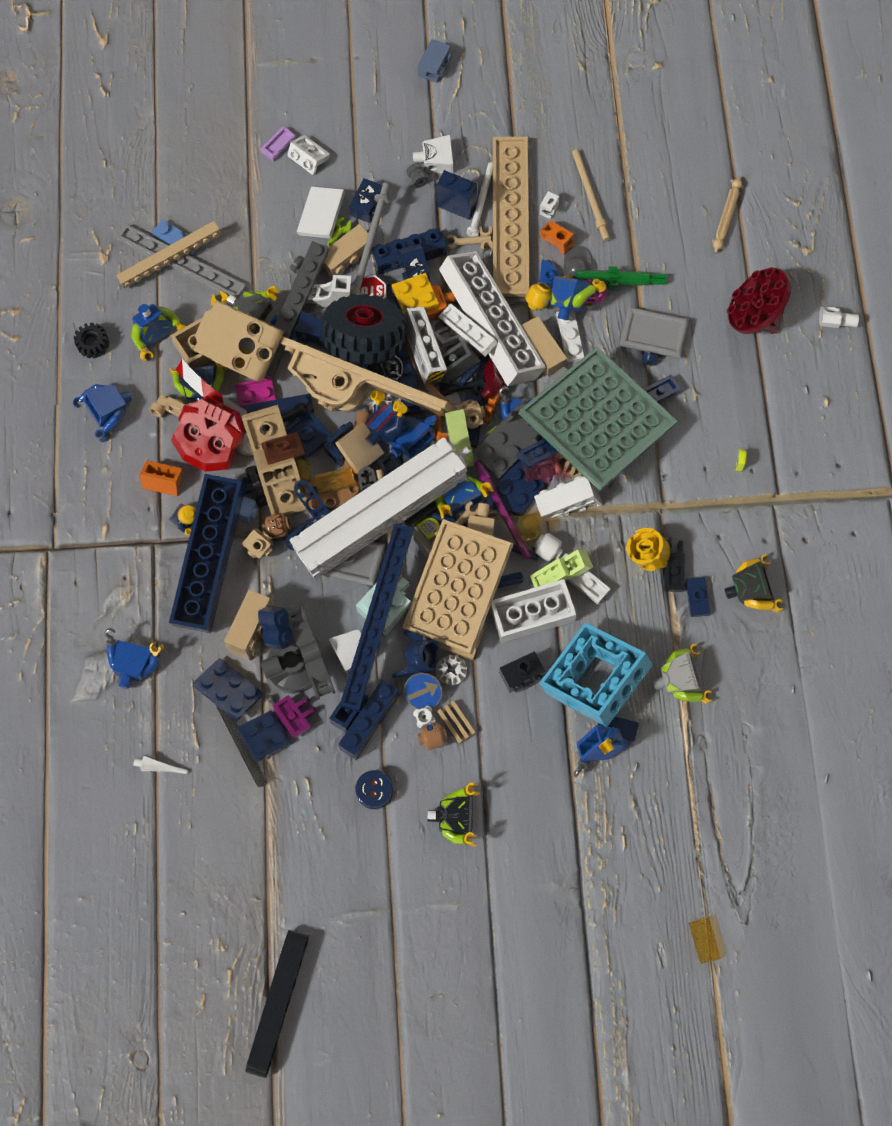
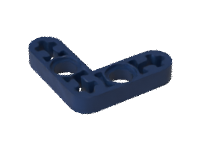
M298 480L294 484V492L312 517L286 536L285 543L293 551L292 545H289L290 538L298 536L297 532H302L306 526L314 524L313 521L315 519L316 521L320 520L321 515L324 514L326 516L330 513L306 480ZM298 485H307L305 489L308 492V494H310L311 492H313L314 494L308 496L304 501L302 498L306 496L302 491H297L299 490ZM311 499L319 501V506L316 509H311L308 506Z

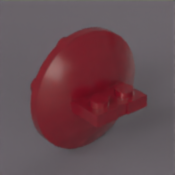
M773 267L754 271L732 293V300L727 309L730 325L742 334L756 333L764 328L771 334L777 333L781 317L791 295L792 284L789 276L781 269Z

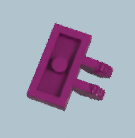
M288 695L272 705L273 710L293 739L311 728L306 719L317 712L315 707L309 708L304 713L300 712L299 709L310 702L308 697L294 703Z

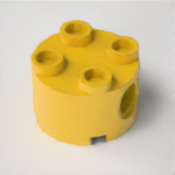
M645 527L635 531L633 537L630 536L626 546L627 554L632 561L644 571H655L666 567L670 556V546L666 539L653 528Z

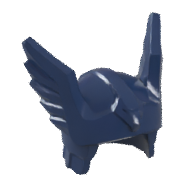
M405 631L404 634L413 641L405 649L408 667L405 670L392 674V678L412 676L419 672H432L437 664V650L440 644L436 640H428L415 632Z

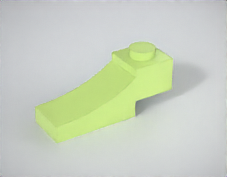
M464 410L445 413L449 441L456 448L454 452L457 453L467 447L470 453L463 457L467 463L465 467L474 466Z
M578 549L565 558H558L530 577L534 587H539L564 579L566 581L575 576H580L593 568L587 551Z

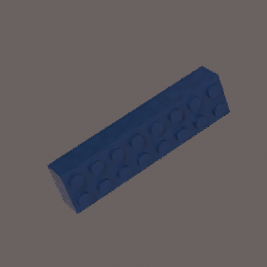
M204 474L169 623L175 627L210 634L212 632L246 485L241 480Z

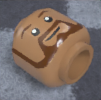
M277 513L267 516L265 524H262L263 531H266L272 537V540L288 536L292 530V525L288 516H285L283 513Z

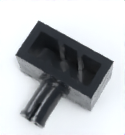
M535 651L499 668V673L509 693L513 691L518 693L524 690L525 686L530 683L533 685L539 683L545 676V670Z

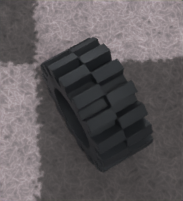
M85 323L84 328L80 326V331L76 330V336H74V343L82 356L86 355L87 358H90L92 355L93 359L96 358L97 354L99 357L102 356L101 352L106 353L105 348H109V339L104 328L100 327L97 323L96 325L90 323V326ZM97 336V343L90 346L85 344V340L88 337Z

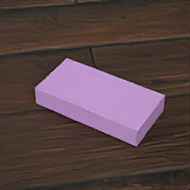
M282 126L260 148L261 153L274 162L290 146V143L297 139L296 134Z

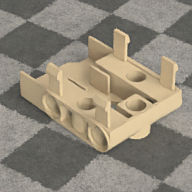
M215 301L212 309L204 313L195 334L197 343L193 351L248 378L262 382L285 332L241 310L234 309L220 301ZM254 323L260 326V331L257 334L253 333L251 329ZM247 337L254 341L255 349L252 353L244 354L240 351L239 342L241 339ZM263 348L269 351V357L267 359H264L261 356V350ZM239 357L245 361V365L242 368L238 367L236 363Z

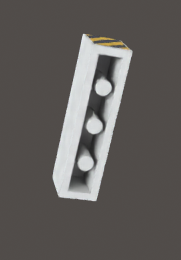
M424 307L407 308L404 313L406 319L405 333L423 383L441 381L447 368Z

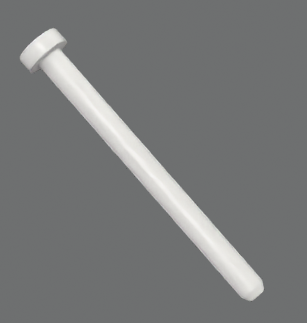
M489 162L487 165L471 227H468L466 234L470 237H478L479 235L477 228L493 174V162Z

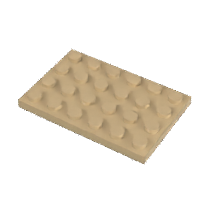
M443 519L402 628L473 654L513 543Z

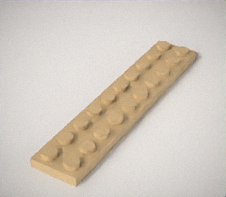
M493 137V280L503 297H525L529 291L528 137Z

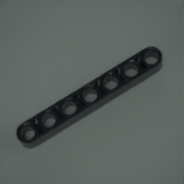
M292 930L287 932L247 1061L246 1073L266 1078L269 1073L306 951L309 935Z

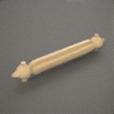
M740 176L730 181L732 188L725 203L716 232V239L712 240L715 252L725 248L723 240L726 238L739 197V189L744 187L742 186Z

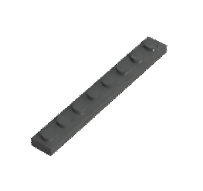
M314 241L310 244L275 323V327L285 332L283 337L291 339L300 313L305 307L329 252L328 246ZM279 344L266 373L267 376L272 378L285 352V346ZM264 348L261 356L267 359L269 351Z

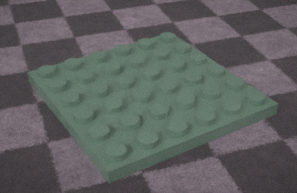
M595 347L533 398L518 413L599 491L678 422L598 347Z

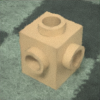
M467 400L463 404L455 405L456 410H464L467 428L473 429L483 424L482 417H485L483 406H480L477 400Z
M256 528L248 535L242 545L248 549L247 553L250 556L260 559L263 556L267 557L273 551L271 546L274 542L266 531L261 532Z

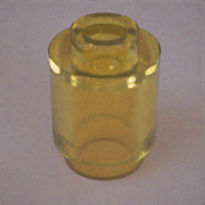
M306 460L296 461L300 479L311 482V464Z

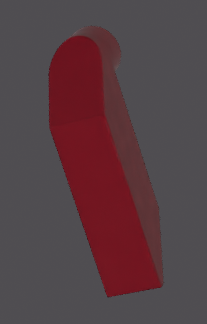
M491 357L484 369L487 388L481 392L486 400L496 395L503 383L502 376Z

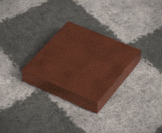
M298 432L262 442L268 465L305 454Z

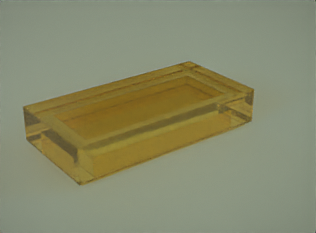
M352 467L315 475L319 495L356 486Z
M706 918L688 923L699 963L704 964L721 959L710 919Z

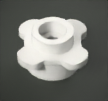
M430 706L420 710L416 709L413 712L419 728L435 722Z

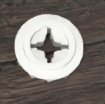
M449 654L442 657L436 666L438 679L446 685L452 686L461 683L467 674L465 661L458 655ZM447 664L451 667L457 666L455 668L456 675L452 672L446 673L448 671Z

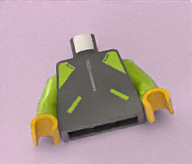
M275 286L269 287L266 291H244L239 298L231 294L226 303L234 309L241 310L265 321L273 310L270 299L275 301L277 299L275 294L280 293V291ZM256 323L251 327L253 333H256L260 328Z

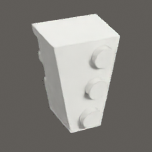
M583 475L576 477L572 482L560 483L556 488L539 492V495L534 496L540 516L545 521L568 516V512L579 509L580 512L586 511L585 507L594 504L597 507L603 506L598 489Z

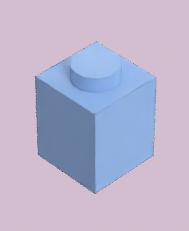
M243 497L239 520L250 524L251 520L257 517L259 509L256 501Z

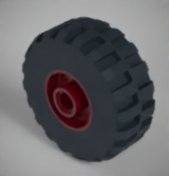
M353 294L348 297H341L337 301L334 300L324 311L322 316V342L326 349L336 358L358 365L379 364L385 360L392 359L404 346L405 316L395 303H391L386 298L383 299L379 296H370L368 294Z

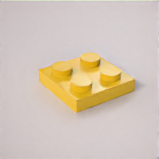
M426 273L392 284V290L403 314L407 308L424 307L425 311L439 307L438 300Z

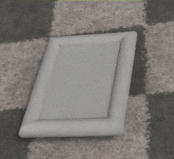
M628 307L619 346L680 359L689 319Z
M373 541L322 575L374 586L385 544Z

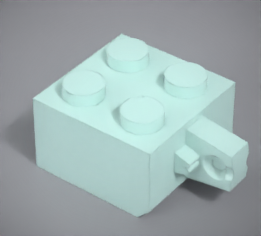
M404 578L398 582L383 632L385 636L408 613L411 601L405 597L406 593L404 592L409 587V582ZM376 584L356 604L357 612L365 619Z

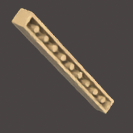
M212 221L116 276L124 289L128 288L144 277L150 276L151 273L159 271L162 267L189 254L194 249H198L201 245L207 244L214 238H218L221 235L220 229L215 221Z

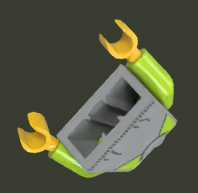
M692 644L689 649L684 648L673 651L669 655L664 665L660 667L662 676L653 679L656 690L666 687L669 694L673 695L676 699L687 702L702 701L708 704L713 701L712 699L708 700L705 696L706 694H712V691L707 690L701 693L703 688L694 660L701 652H693L697 648V644Z

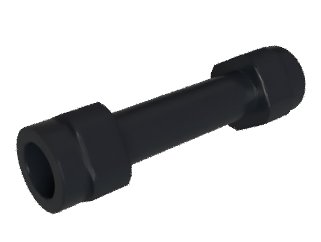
M303 402L294 405V409L281 415L283 423L297 415L299 417L305 415L308 412L307 407ZM264 425L266 430L268 431L270 429V426Z

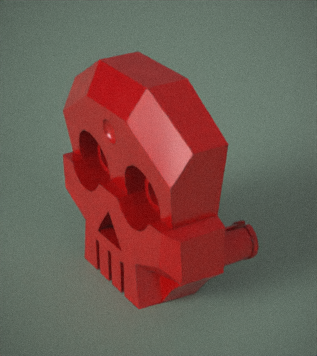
M208 396L184 405L178 418L180 424L171 439L182 460L205 472L232 468L236 448L241 446L246 434L240 412ZM218 440L222 442V446H219Z

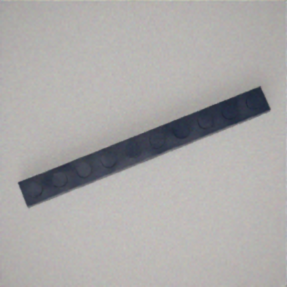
M669 375L643 388V390L657 403H660L680 393L681 387L673 376ZM544 438L518 451L517 456L528 470L560 453Z
M397 523L394 525L341 698L340 707L360 711L414 532L413 527Z

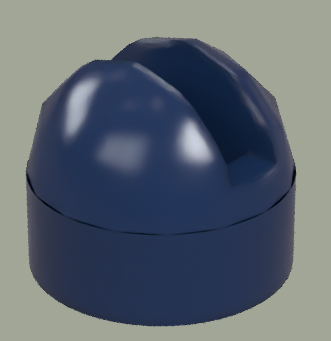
M644 352L643 363L647 365L648 361H650L649 366H653L658 359V355Z

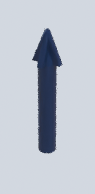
M480 354L479 359L481 361L471 367L457 382L460 387H463L484 363L487 364L490 357L489 354L486 356Z

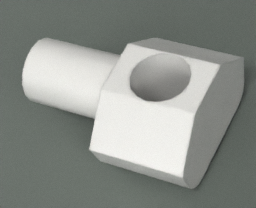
M835 307L820 308L819 324L822 327L858 326L859 314L841 313L840 308Z

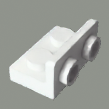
M303 135L290 143L288 157L313 175L316 173L318 165L329 160L330 153Z

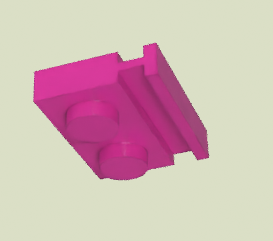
M271 377L264 378L262 382L252 380L235 384L239 406L276 400Z

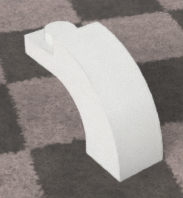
M333 275V280L329 283L314 284L306 303L316 304V307H328L334 300L337 301L344 296L348 297L350 295L351 276Z

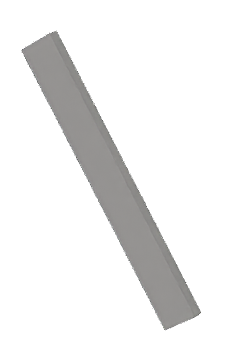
M128 224L123 227L116 237L118 241L149 257L169 246ZM184 255L167 265L218 292H224L228 296L232 294L239 298L247 289L246 284L189 255Z

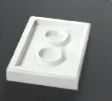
M311 187L297 234L300 236L331 239L345 196L344 189Z

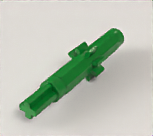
M609 266L607 271L577 270L576 279L581 281L599 279L604 281L608 289H617L618 285H666L667 274L619 271L616 266Z

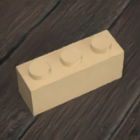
M358 224L329 246V252L322 268L332 278L333 275L343 274L346 268L356 264L359 258L362 257L369 233Z
M538 316L521 325L546 368L542 372H545L547 377L557 372L563 366L566 367L567 357Z

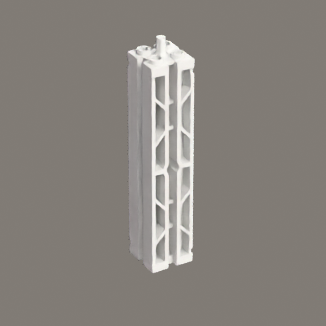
M443 437L436 444L431 445L300 532L298 536L291 538L290 542L294 551L314 580L393 529L395 523H402L457 486L458 483L466 480L467 468L465 466H467V463L463 457L470 453L469 449L465 447L455 453L456 448L451 441L447 442Z

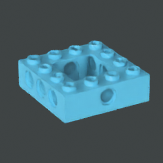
M585 622L539 684L548 696L608 727L653 664L645 652ZM595 657L615 666L605 683L600 685L601 688L596 695L589 688H583L576 684Z

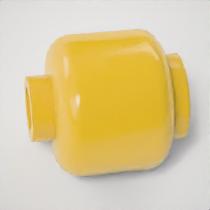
M542 282L533 284L525 297L528 307L535 311L545 309L551 300V288Z

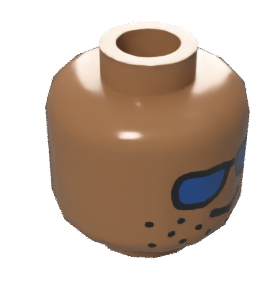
M439 722L423 725L421 733H418L419 743L424 745L426 750L444 747L445 741H448L444 725L441 726Z

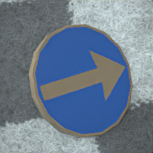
M415 673L408 678L404 685L405 698L416 709H422L426 706L434 708L442 698L443 689L441 683L430 673Z

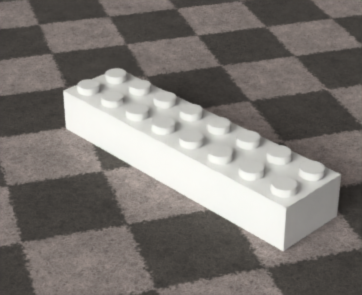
M477 251L447 256L439 271L465 315L497 341V345L488 354L506 385L512 386L536 380L546 367Z

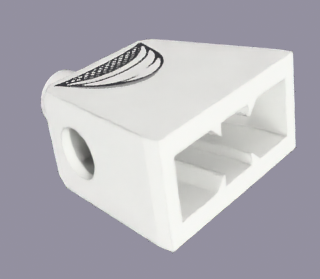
M450 135L423 141V151L413 152V163L424 162L425 172L443 173L446 170L453 173Z

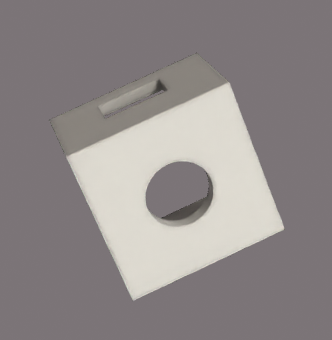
M547 192L540 204V215L549 219L552 218L559 206L558 195Z

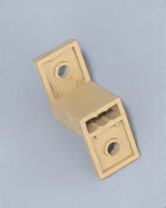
M278 405L241 415L271 515L283 513L286 516L306 510V507L294 492V484L301 480L294 457L268 465L262 447V442L287 435ZM262 425H269L270 429L263 432L260 430V427ZM299 484V490L297 491L304 493L302 484ZM284 493L291 495L287 500L281 499V496Z

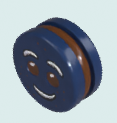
M371 770L362 774L357 780L355 787L356 795L364 807L373 810L381 809L392 799L393 786L390 778L385 773Z

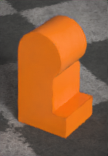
M548 221L539 231L542 239L557 247L563 255L575 244L574 234L553 221Z

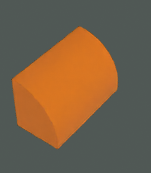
M146 460L140 472L141 487L146 490L178 496L182 483V468Z

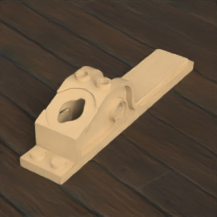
M282 336L280 344L285 346V351L293 355L288 366L289 371L304 383L306 390L314 398L319 400L318 404L334 412L337 409L342 412H353L363 404L367 394L373 389L380 390L442 416H445V413L456 411L447 401Z

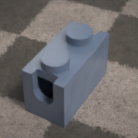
M431 39L418 64V76L437 83L439 78L443 77L445 73V66L451 62L452 54L449 53L451 46Z

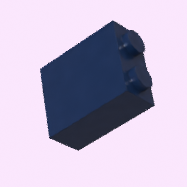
M444 170L436 184L437 206L470 220L477 205V183Z

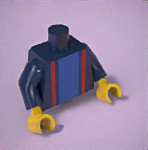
M372 390L370 397L376 403L373 406V416L366 423L371 433L365 439L370 445L374 446L379 439L390 443L411 423L404 415L407 411V406L403 402L395 401L393 407L384 402L381 404L385 399V394L381 391Z

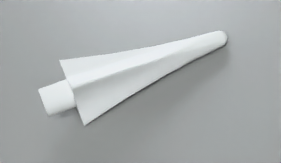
M144 755L143 759H134L133 766L140 767L141 771L188 774L187 769L171 766Z

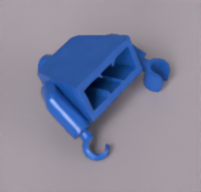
M94 384L85 390L81 397L74 398L73 406L77 408L76 402L78 400L80 402L84 401L99 427H103V429L95 431L97 438L103 434L99 439L103 443L108 439L107 432H111L124 416L126 403L130 402L132 398L129 391L119 393L114 385Z
M435 414L427 418L406 417L411 424L391 441V451L396 458L404 453L410 460L436 438L431 426L435 424L438 415Z

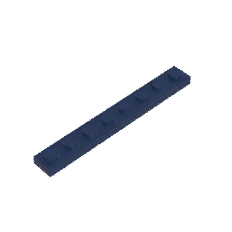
M387 284L388 300L391 303H395L400 309L392 290V284ZM405 333L404 346L396 355L403 364V373L398 382L418 390L416 371L410 359ZM401 399V402L407 406V411L404 415L421 414L420 406Z

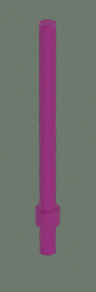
M481 460L475 461L474 465L480 474L481 482H488L493 488L494 492L489 491L519 551L524 560L529 559L531 555L493 485L489 471H486Z

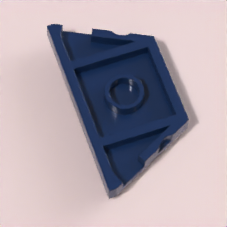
M518 458L495 488L508 512L515 515H523L535 500L534 496L538 495L544 488V483L535 467L527 470ZM489 495L483 503L489 504V509L498 510L491 495Z

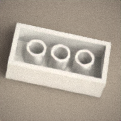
M564 579L495 599L490 606L501 643L572 623L576 619V612Z

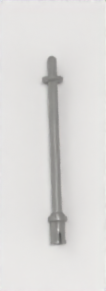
M387 182L383 183L380 194H376L374 198L377 206L350 295H362L360 288L384 204H389L390 202L389 197H387L389 183Z

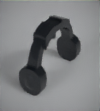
M255 465L247 467L245 473L247 477L250 476L254 490L257 492L258 497L255 499L257 506L263 507L268 505L266 496L261 491L262 487L257 476V467Z

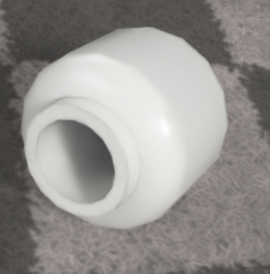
M550 533L541 534L533 546L535 547V553L546 561H551L553 558L558 559L563 552L561 540Z

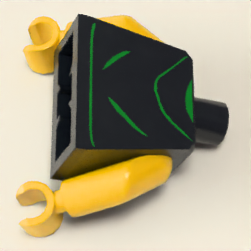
M766 554L762 555L760 559L744 561L736 570V574L732 576L734 585L724 588L728 599L738 596L739 601L745 604L746 607L758 610H773L775 613H779L784 608H778L776 604H781L783 601L781 599H777L775 602L771 601L774 600L765 570L771 562L765 563L763 561L768 557Z

